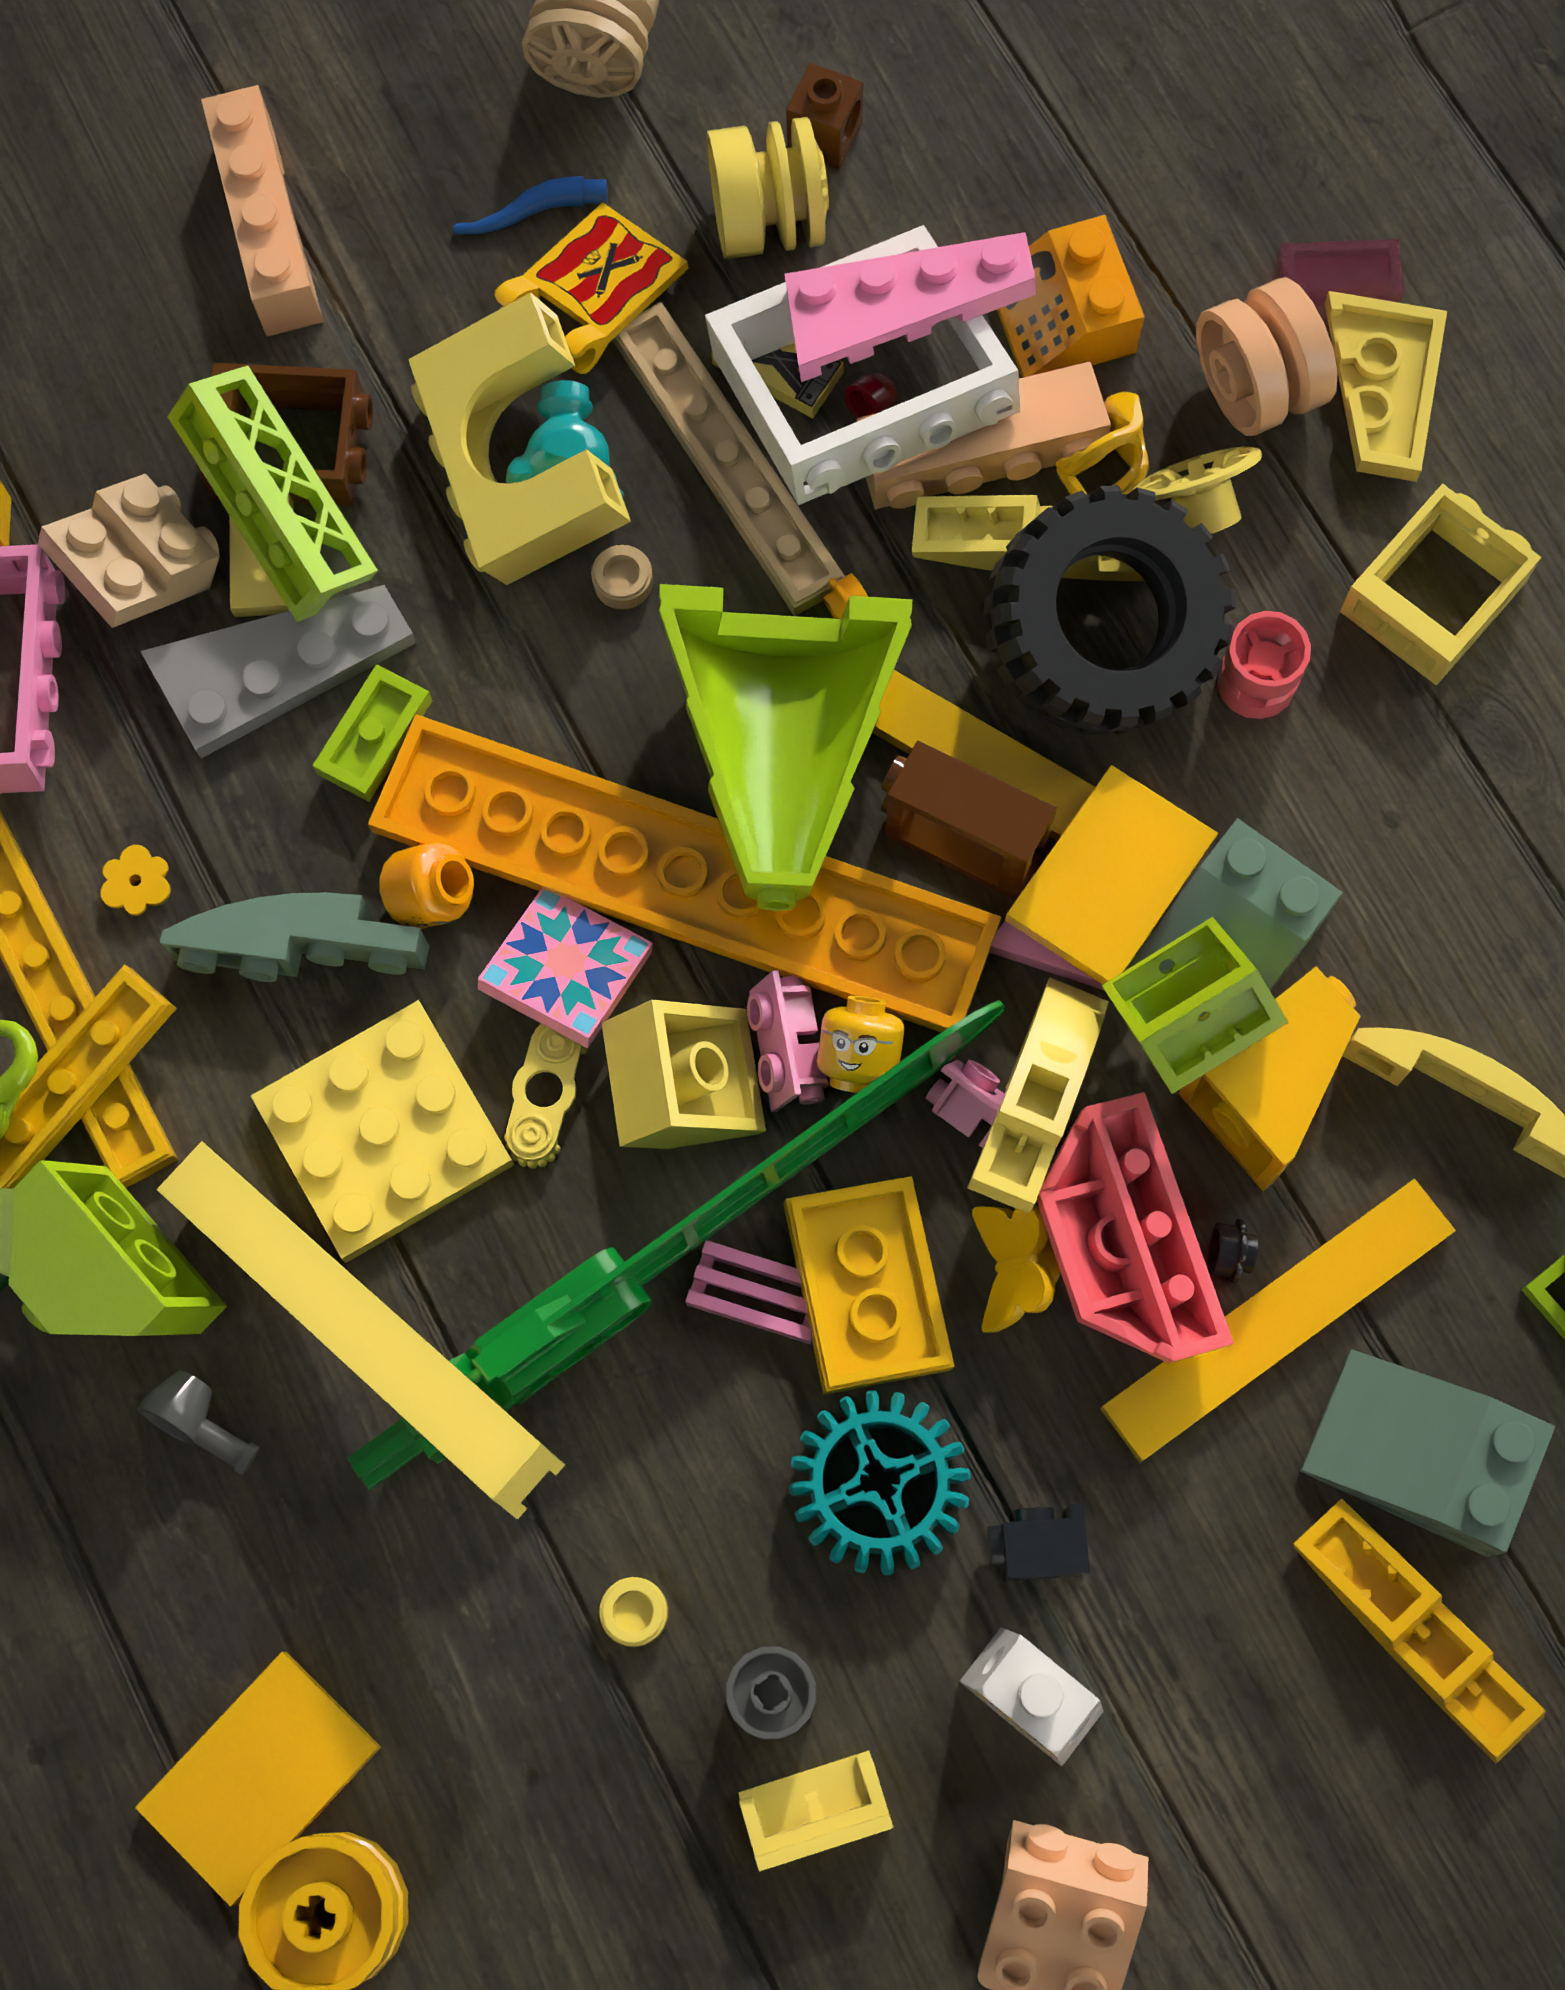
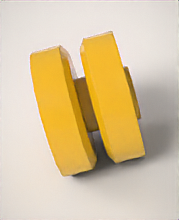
M351 1832L318 1833L304 1836L273 1850L251 1874L239 1904V1939L249 1965L274 1990H350L376 1976L398 1951L408 1925V1890L397 1863L376 1842ZM324 1899L325 1910L335 1914V1923L329 1926L323 1924L318 1917V1907Z

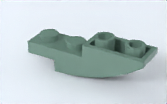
M327 892L289 893L257 897L223 905L192 916L163 930L160 938V944L177 961V966L184 970L212 974L215 972L216 966L239 969L241 976L261 982H275L278 975L298 977L302 953L306 954L307 960L321 965L342 966L344 959L368 962L369 968L381 973L401 975L406 973L407 967L425 970L429 951V944L420 928L371 921L373 914L362 895Z

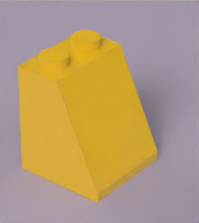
M1317 966L1275 999L1289 1023L1184 1086L1178 1093L1262 1191L1274 1183L1295 1157L1361 1017L1354 1009L1356 1002L1348 988L1333 976L1327 978Z

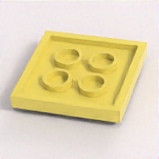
M419 1000L251 1095L338 1254L345 1263L514 1166L508 1152Z

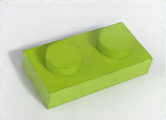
M376 664L312 765L316 774L370 802L394 764L415 714L423 716L433 701L430 692Z

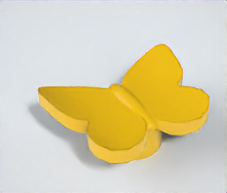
M1034 1205L1030 1214L1019 1209H1015L1013 1212L1010 1209L983 1206L973 1208L972 1216L988 1251L997 1261L995 1270L998 1274L989 1295L982 1323V1332L995 1333L1018 1322L1025 1312L1040 1313L1045 1311L1053 1301L1055 1284L1059 1279L1061 1271L1051 1242L1048 1239L1049 1236L1038 1206Z

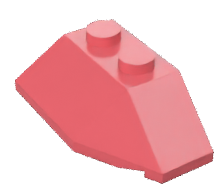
M1145 1092L1086 1106L1081 1110L1051 1164L1036 1200L1077 1321L1169 1364L1234 1344Z

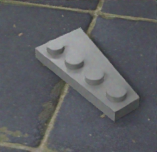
M385 585L330 599L316 615L299 622L295 620L290 611L143 650L141 653L200 758H203L414 645L416 640Z

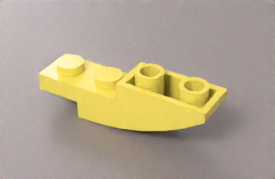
M1049 978L967 1187L968 1189L1030 1214L1075 1104L1109 1001Z

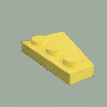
M1328 291L1325 309L1356 471L1417 482L1422 470L1447 311Z

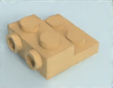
M146 473L96 491L91 509L42 526L38 539V545L112 628L210 589L220 557L218 544L212 532L203 526L194 528L183 516L181 503L175 491L166 485L157 487Z

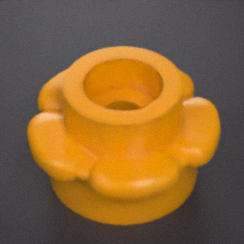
M850 573L839 581L831 577L828 580V584L832 592L824 596L823 600L833 619H842L849 596L868 597L858 579Z

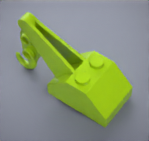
M0 1020V1036L6 1037L12 1042L15 1057L10 1067L0 1076V1139L5 1135L9 1127L10 1118L20 1094L28 1087L36 1073L38 1061L36 1043L29 1031L18 1023L7 1020ZM40 1160L13 1189L0 1188V1273L9 1277V1286L24 1303L22 1305L23 1314L39 1330L49 1334L150 1336L201 1334L227 1307L107 1166Z

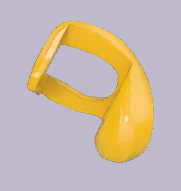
M1120 392L1109 396L1104 404L1111 423L1110 432L1090 444L1084 451H1077L1068 458H1060L1055 463L1057 474L1070 495L1081 490L1087 494L1075 475L1101 461L1113 449L1130 466L1129 471L1118 482L1113 484L1119 485L1122 494L1130 493L1138 483L1145 479L1149 468V459L1142 429L1143 415L1139 397L1136 393Z

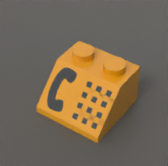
M1102 215L1049 230L1029 246L1035 274L1036 295L996 309L1021 377L1033 376L1090 361L1093 366L1136 353L1145 316L1106 216Z

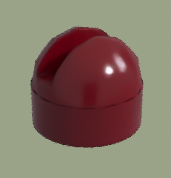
M867 373L860 376L845 390L844 394L847 407L856 419L894 407L898 399L896 385L889 376L881 373Z

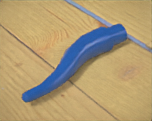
M584 176L549 179L525 190L499 212L476 222L456 223L453 225L452 231L457 235L483 234L515 225L549 208L585 207V204L608 203L607 179H584Z

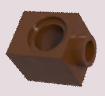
M809 62L786 108L787 148L792 147V119L808 117L813 129L814 138L819 149L822 151L824 163L840 170L863 124V82Z

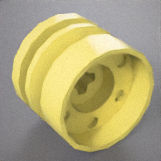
M808 117L792 119V147L790 148L785 147L780 123L778 121L769 122L766 136V151L755 152L752 137L746 126L707 131V151L712 195L721 249L725 259L763 254L765 226L776 225L780 240L786 251L795 250V222L797 221L802 222L804 236L809 247L824 245L825 221L827 211L829 210L828 184L823 154L814 138L813 129Z

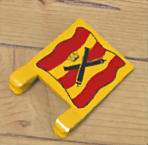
M602 202L525 274L503 282L496 289L494 296L496 301L503 307L529 293H532L538 299L540 296H543L582 324V327L568 333L565 339L575 364L572 369L577 373L586 374L596 365L608 343L689 268L687 260Z

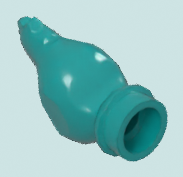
M553 381L543 385L541 388V400L537 404V409L541 416L548 421L533 432L524 455L514 458L507 470L506 483L528 480L586 449L610 467L608 444L603 434L595 427L583 421L593 411V405L589 401V388L575 381ZM620 489V492H621V495H622V498H623V497H624V493H623V491Z

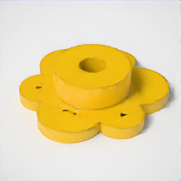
M141 845L127 847L121 853L120 860H110L103 867V875L107 881L101 888L102 900L111 908L118 909L124 907L132 916L143 914L148 905L158 906L168 900L171 893L170 885L164 878L169 870L167 862L161 857H151L149 851ZM141 880L138 886H134L136 881Z

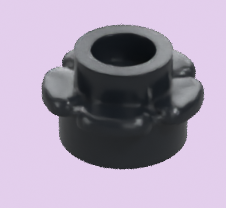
M1237 1219L1235 1225L1217 1222L1213 1227L1209 1241L1207 1258L1209 1274L1224 1276L1232 1284L1239 1281L1242 1273L1251 1274L1257 1260L1258 1238L1254 1234L1246 1233L1247 1226L1244 1220Z

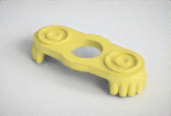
M540 1024L535 1029L531 1037L524 1066L518 1070L513 1080L512 1095L514 1103L504 1136L506 1141L505 1147L507 1152L510 1153L512 1160L518 1161L522 1167L528 1165L530 1169H535L537 1165L545 1167L547 1161H554V1154L560 1153L561 1148L558 1145V1137L564 1115L570 1110L576 1098L574 1078L580 1055L587 1052L586 1047L543 1024ZM542 1072L556 1075L563 1085L560 1099L554 1105L548 1107H538L532 1104L526 1096V1086L529 1080L534 1075Z

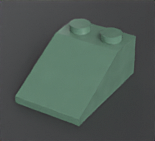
M1237 818L1200 865L1127 969L1213 917L1257 968L1271 992L1329 916L1343 892ZM1172 960L1162 961L1159 965V970H1169L1172 966ZM1207 1011L1201 1013L1199 1017L1204 1016Z
M1351 1349L1347 1354L1300 1472L1480 1555L1490 1557L1507 1552L1556 1426L1492 1397Z

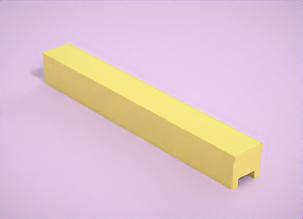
M203 1141L156 1189L483 1492L517 1520L527 1509L521 1502L550 1470L554 1475H557L565 1466L562 1461Z

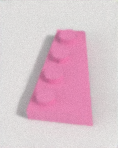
M1025 232L784 274L801 382L822 375L821 366L847 357L850 364L874 355V346L905 335L908 342L931 334V328L936 323L955 316L964 322L1036 295L1035 274Z

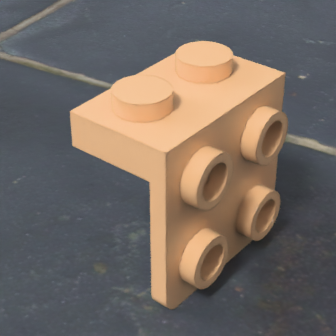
M1013 1820L1007 1841L1002 1885L979 1964L978 1980L981 1985L992 1990H1122L1147 1908L1148 1857L1132 1853L1126 1847L1118 1844H1099L1066 1835L1061 1830L1050 1825H1030Z

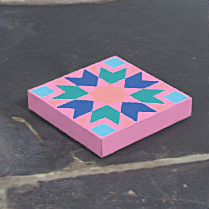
M541 889L479 976L478 990L588 1049L601 1030L602 1022L609 1018L651 955L653 943L571 899Z

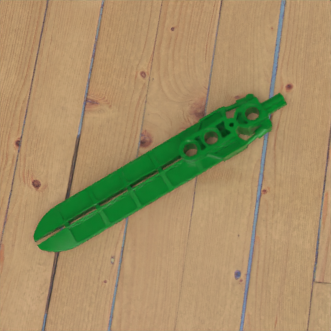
M998 1000L973 1012L947 1028L624 1262L613 1247L595 1254L474 1341L475 1344L465 1353L449 1360V1362L504 1411L518 1403H523L640 1317L653 1302L643 1288L644 1284L941 1069L985 1032L1002 1015L1005 1006ZM398 1413L400 1420L351 1454L347 1459L356 1475L363 1481L368 1490H371L422 1452H425L427 1457L437 1464L447 1457Z

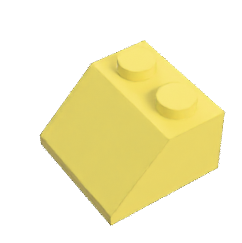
M650 1000L602 1022L620 1147L671 1149L758 1135L766 1131L746 1009Z

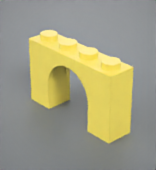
M532 293L521 297L408 359L416 381L411 386L412 395L416 404L430 422L433 434L428 438L429 445L437 461L446 470L451 484L446 488L447 498L454 512L463 520L469 537L464 540V548L470 562L479 572L484 571L505 585H508L631 522L613 470L587 449L522 482L498 483L492 474L489 464V441L501 413L517 397L575 366L558 316Z

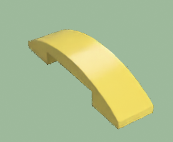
M1380 1027L1358 1028L1349 1040L1342 1055L1343 1057L1396 1086L1403 1081L1414 1067L1522 1126L1524 1129L1513 1150L1565 1178V1115L1536 1087L1514 1071L1469 1047L1421 1032Z

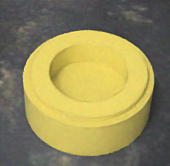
M628 1577L614 1583L604 1594L600 1604V1621L607 1635L617 1643L629 1647H640L653 1642L663 1632L668 1620V1604L664 1594L655 1584L643 1578Z

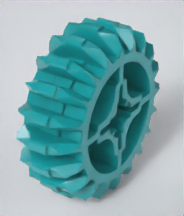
M868 1391L865 1400L867 1412L857 1414L854 1402L847 1396L840 1400L841 1412L846 1419L838 1424L826 1410L821 1411L817 1415L820 1426L828 1433L824 1439L813 1432L804 1431L800 1437L801 1442L816 1453L813 1459L804 1456L792 1457L791 1468L798 1472L810 1474L809 1481H797L790 1484L789 1493L792 1497L798 1498L811 1496L812 1504L797 1510L795 1517L798 1523H806L816 1517L821 1521L822 1525L816 1528L809 1536V1542L816 1547L822 1544L830 1534L838 1540L831 1550L830 1561L839 1564L849 1547L859 1551L855 1560V1572L864 1574L868 1567L869 1554L881 1555V1572L884 1576L892 1575L894 1572L893 1553L902 1551L905 1563L909 1569L913 1570L920 1566L919 1555L914 1545L922 1542L926 1549L935 1556L943 1550L940 1540L932 1533V1530L937 1526L946 1533L952 1535L957 1533L960 1524L954 1518L944 1513L945 1508L948 1506L954 1509H966L969 1504V1498L961 1493L951 1492L950 1484L968 1482L971 1475L970 1470L967 1468L949 1469L947 1461L956 1459L963 1454L964 1447L961 1442H954L943 1448L937 1442L950 1428L947 1420L942 1419L936 1422L929 1431L921 1425L927 1417L929 1411L928 1404L920 1402L916 1406L912 1417L909 1418L901 1414L904 1406V1394L898 1392L893 1394L889 1412L878 1411V1394L876 1391ZM869 1429H888L899 1432L912 1439L924 1452L901 1459L889 1458L879 1450L875 1440L872 1439L869 1433ZM850 1438L855 1449L859 1470L853 1479L840 1485L839 1489L824 1495L823 1476L827 1462L834 1450L844 1440ZM866 1451L869 1453L874 1466H878L882 1474L894 1472L896 1475L911 1469L899 1476V1485L891 1484L890 1490L894 1495L891 1496L890 1504L895 1515L890 1513L886 1501L881 1500L880 1495L876 1491L868 1493L861 1491L852 1496H847L860 1490V1480L868 1481L869 1475L865 1472L869 1468V1461L865 1454ZM933 1471L935 1476V1496L932 1507L926 1517L916 1527L910 1529L902 1506L901 1493L907 1485L918 1480L920 1476ZM857 1506L871 1507L879 1513L884 1524L887 1525L891 1538H871L857 1534L844 1526L835 1517L834 1513Z

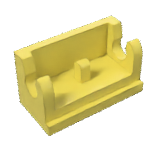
M870 1751L739 1792L741 1810L759 1871L893 1828Z

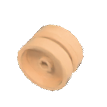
M1287 277L1275 279L1249 291L1245 302L1239 299L1228 300L1201 312L1196 323V342L1201 366L1209 388L1221 411L1234 428L1245 436H1255L1282 424L1288 411L1292 414H1304L1332 400L1337 391L1338 375L1334 350L1321 316L1313 301L1300 285Z

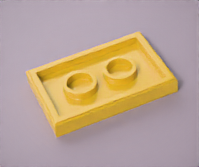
M1111 765L1006 914L1005 921L1101 984H1105L1126 971L1215 841L1218 832Z
M912 1176L785 1199L783 1205L796 1267L800 1277L802 1296L807 1310L806 1315L811 1329V1339L823 1395L952 1370L955 1366Z
M282 1651L135 1808L229 1906H234L242 1899L250 1876L273 1850L296 1840L376 1754L381 1746L287 1652Z

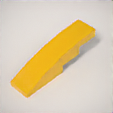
M1340 1499L1293 1543L1297 1552L1340 1601L1495 1764L1545 1717L1546 1710L1493 1660L1494 1652L1442 1603V1595L1343 1499Z

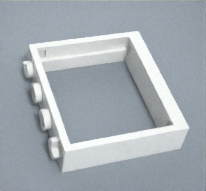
M922 225L823 267L937 248L938 246L925 226ZM786 282L705 315L713 357L798 505L826 493L831 494L845 485L876 472H884L897 463L928 450L941 448L954 439L987 425L998 424L999 420L1021 412L1018 369L983 315L964 322L954 316L949 318L948 321L980 371L800 445L752 362L753 359L795 342Z

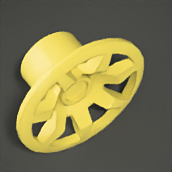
M1233 447L1209 452L1157 471L1143 479L1132 490L1138 487L1153 491L1156 495L1155 500L1171 497L1173 501L1188 510L1182 521L1191 529L1203 523L1212 534L1226 529L1241 520V513L1230 478L1258 463L1262 458V453L1259 448ZM1214 461L1212 468H1204L1203 464ZM1189 469V475L1182 477L1178 474Z

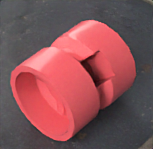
M1273 611L1251 614L1237 624L1233 632L1231 645L1226 648L1222 659L1223 664L1218 671L1217 687L1221 699L1232 711L1246 718L1264 719L1275 716L1288 707L1310 661L1311 644L1305 629L1295 619L1281 612Z

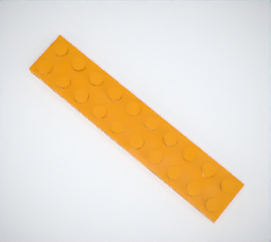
M417 714L413 718L368 822L371 832L412 847L431 842L449 844L461 853L469 867L537 891L544 889L571 899L588 909L770 973L772 971H779V976L782 977L793 975L802 980L804 985L841 998L848 999V996H865L881 999L886 1002V1013L938 1032H943L967 1016L1001 921V916L825 856L809 895L804 899L797 900L794 909L786 911L761 909L757 906L756 899H752L744 893L718 818Z

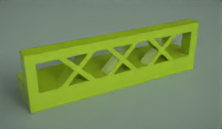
M249 366L188 384L167 417L295 620L299 622L316 615L333 594L371 580L378 572L377 568ZM239 389L252 410L250 419L229 410L220 394ZM256 440L277 449L284 461L282 470L261 461L254 450ZM289 492L309 500L316 511L315 522L294 513L287 502ZM322 543L341 551L351 569L334 575L320 554Z

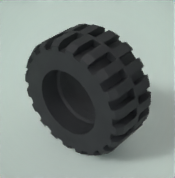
M1119 485L1100 486L1091 494H1085L1081 490L1064 497L1051 508L1048 507L1014 536L1006 546L1007 552L1004 557L996 562L989 578L994 584L993 591L984 600L983 616L992 620V630L985 634L989 652H999L1003 666L996 669L1005 686L1014 681L1023 692L1017 700L1031 712L1040 708L1048 713L1046 722L1062 729L1071 725L1077 726L1081 734L1100 735L1108 731H1115L1116 734L1135 730L1170 716L1173 711L1191 703L1202 693L1200 686L1204 682L1214 679L1222 666L1223 661L1217 655L1219 650L1231 645L1235 628L1232 624L1224 623L1225 613L1236 609L1235 589L1223 590L1220 576L1228 573L1230 569L1224 554L1213 558L1205 543L1213 538L1212 534L1203 523L1191 529L1182 521L1188 510L1175 501L1171 500L1164 506H1159L1154 503L1156 498L1155 492L1138 487L1128 494H1122ZM1093 555L1117 559L1140 574L1151 589L1158 610L1157 637L1148 656L1135 666L1122 670H1108L1098 667L1081 657L1065 638L1057 617L1056 595L1060 579L1077 561Z

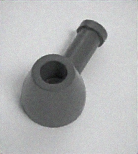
M175 1371L144 1397L137 1411L147 1421L180 1441L198 1445L235 1467L233 1471L242 1476L260 1449V1446L250 1442L248 1444L206 1419L213 1391L204 1382L185 1371Z

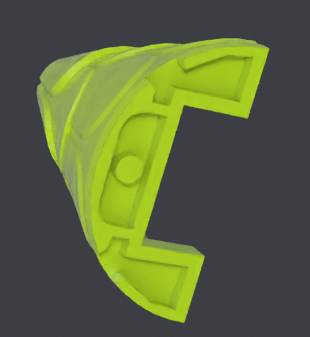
M660 584L659 617L687 698V714L711 778L708 792L744 893L748 897L756 899L757 906L761 909L769 911L794 909L796 901L806 898L812 889L855 789L851 779L881 713L879 705L912 626L910 619L912 599L849 596L842 619L723 612V588Z

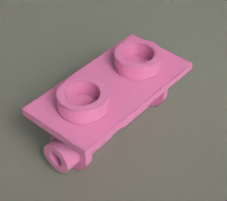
M772 971L749 991L747 1017L750 1027L757 1032L761 1054L758 1063L759 1082L763 1091L768 1092L771 1112H777L797 1096L799 1097L800 1104L803 1105L825 1100L823 1089L827 1088L829 1083L827 1075L817 1067L819 1043L799 1044L797 1038L799 1035H813L818 1031L811 988L803 985V981L793 975L780 979L779 971Z
M956 1060L945 1065L941 1072L952 1079L951 1082L948 1084L943 1079H938L925 1099L934 1105L933 1113L939 1115L967 1137H970L982 1119L991 1125L993 1124L1004 1093L997 1089L1000 1080L990 1070L973 1060H968L966 1064ZM989 1131L979 1144V1146H981L982 1148L984 1147Z

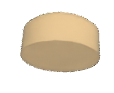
M629 545L612 546L601 552L593 563L591 576L597 597L607 606L615 609L634 608L643 603L650 595L653 587L652 567L647 556L639 549Z

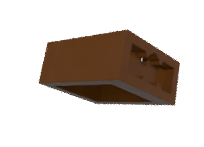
M213 363L211 377L249 366L275 408L341 411L334 470L314 471L337 506H354L356 484L363 485L367 475L365 448H360L362 430H371L373 423L372 395L364 393L357 371L352 369ZM239 389L220 394L229 410L244 417L247 416L249 405ZM198 468V473L211 499L220 500L201 469ZM289 492L293 503L311 504L309 500Z
M917 740L908 758L905 759L898 755L889 768L882 785V790L887 792L880 811L887 814L886 837L1017 900L1032 878L1047 849L1057 807Z

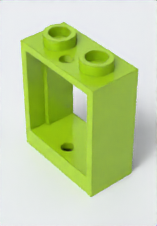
M1213 917L1102 985L1129 1031L1171 1094L1289 1023L1257 968ZM1172 960V966L1169 970H1159V965L1162 961ZM1207 1011L1204 1016L1199 1017L1201 1013Z

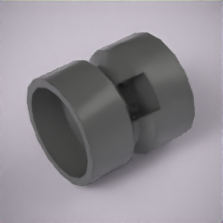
M779 1646L760 1647L746 1653L733 1666L726 1684V1703L733 1720L745 1732L761 1739H781L799 1731L810 1719L816 1704V1683L809 1666L796 1653Z

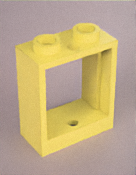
M1442 483L1351 586L1340 612L1437 686L1526 584L1542 557L1531 549L1530 544L1520 534L1512 530H1504L1484 515L1479 505L1472 498L1461 493H1455ZM1431 530L1502 582L1456 636L1385 583Z

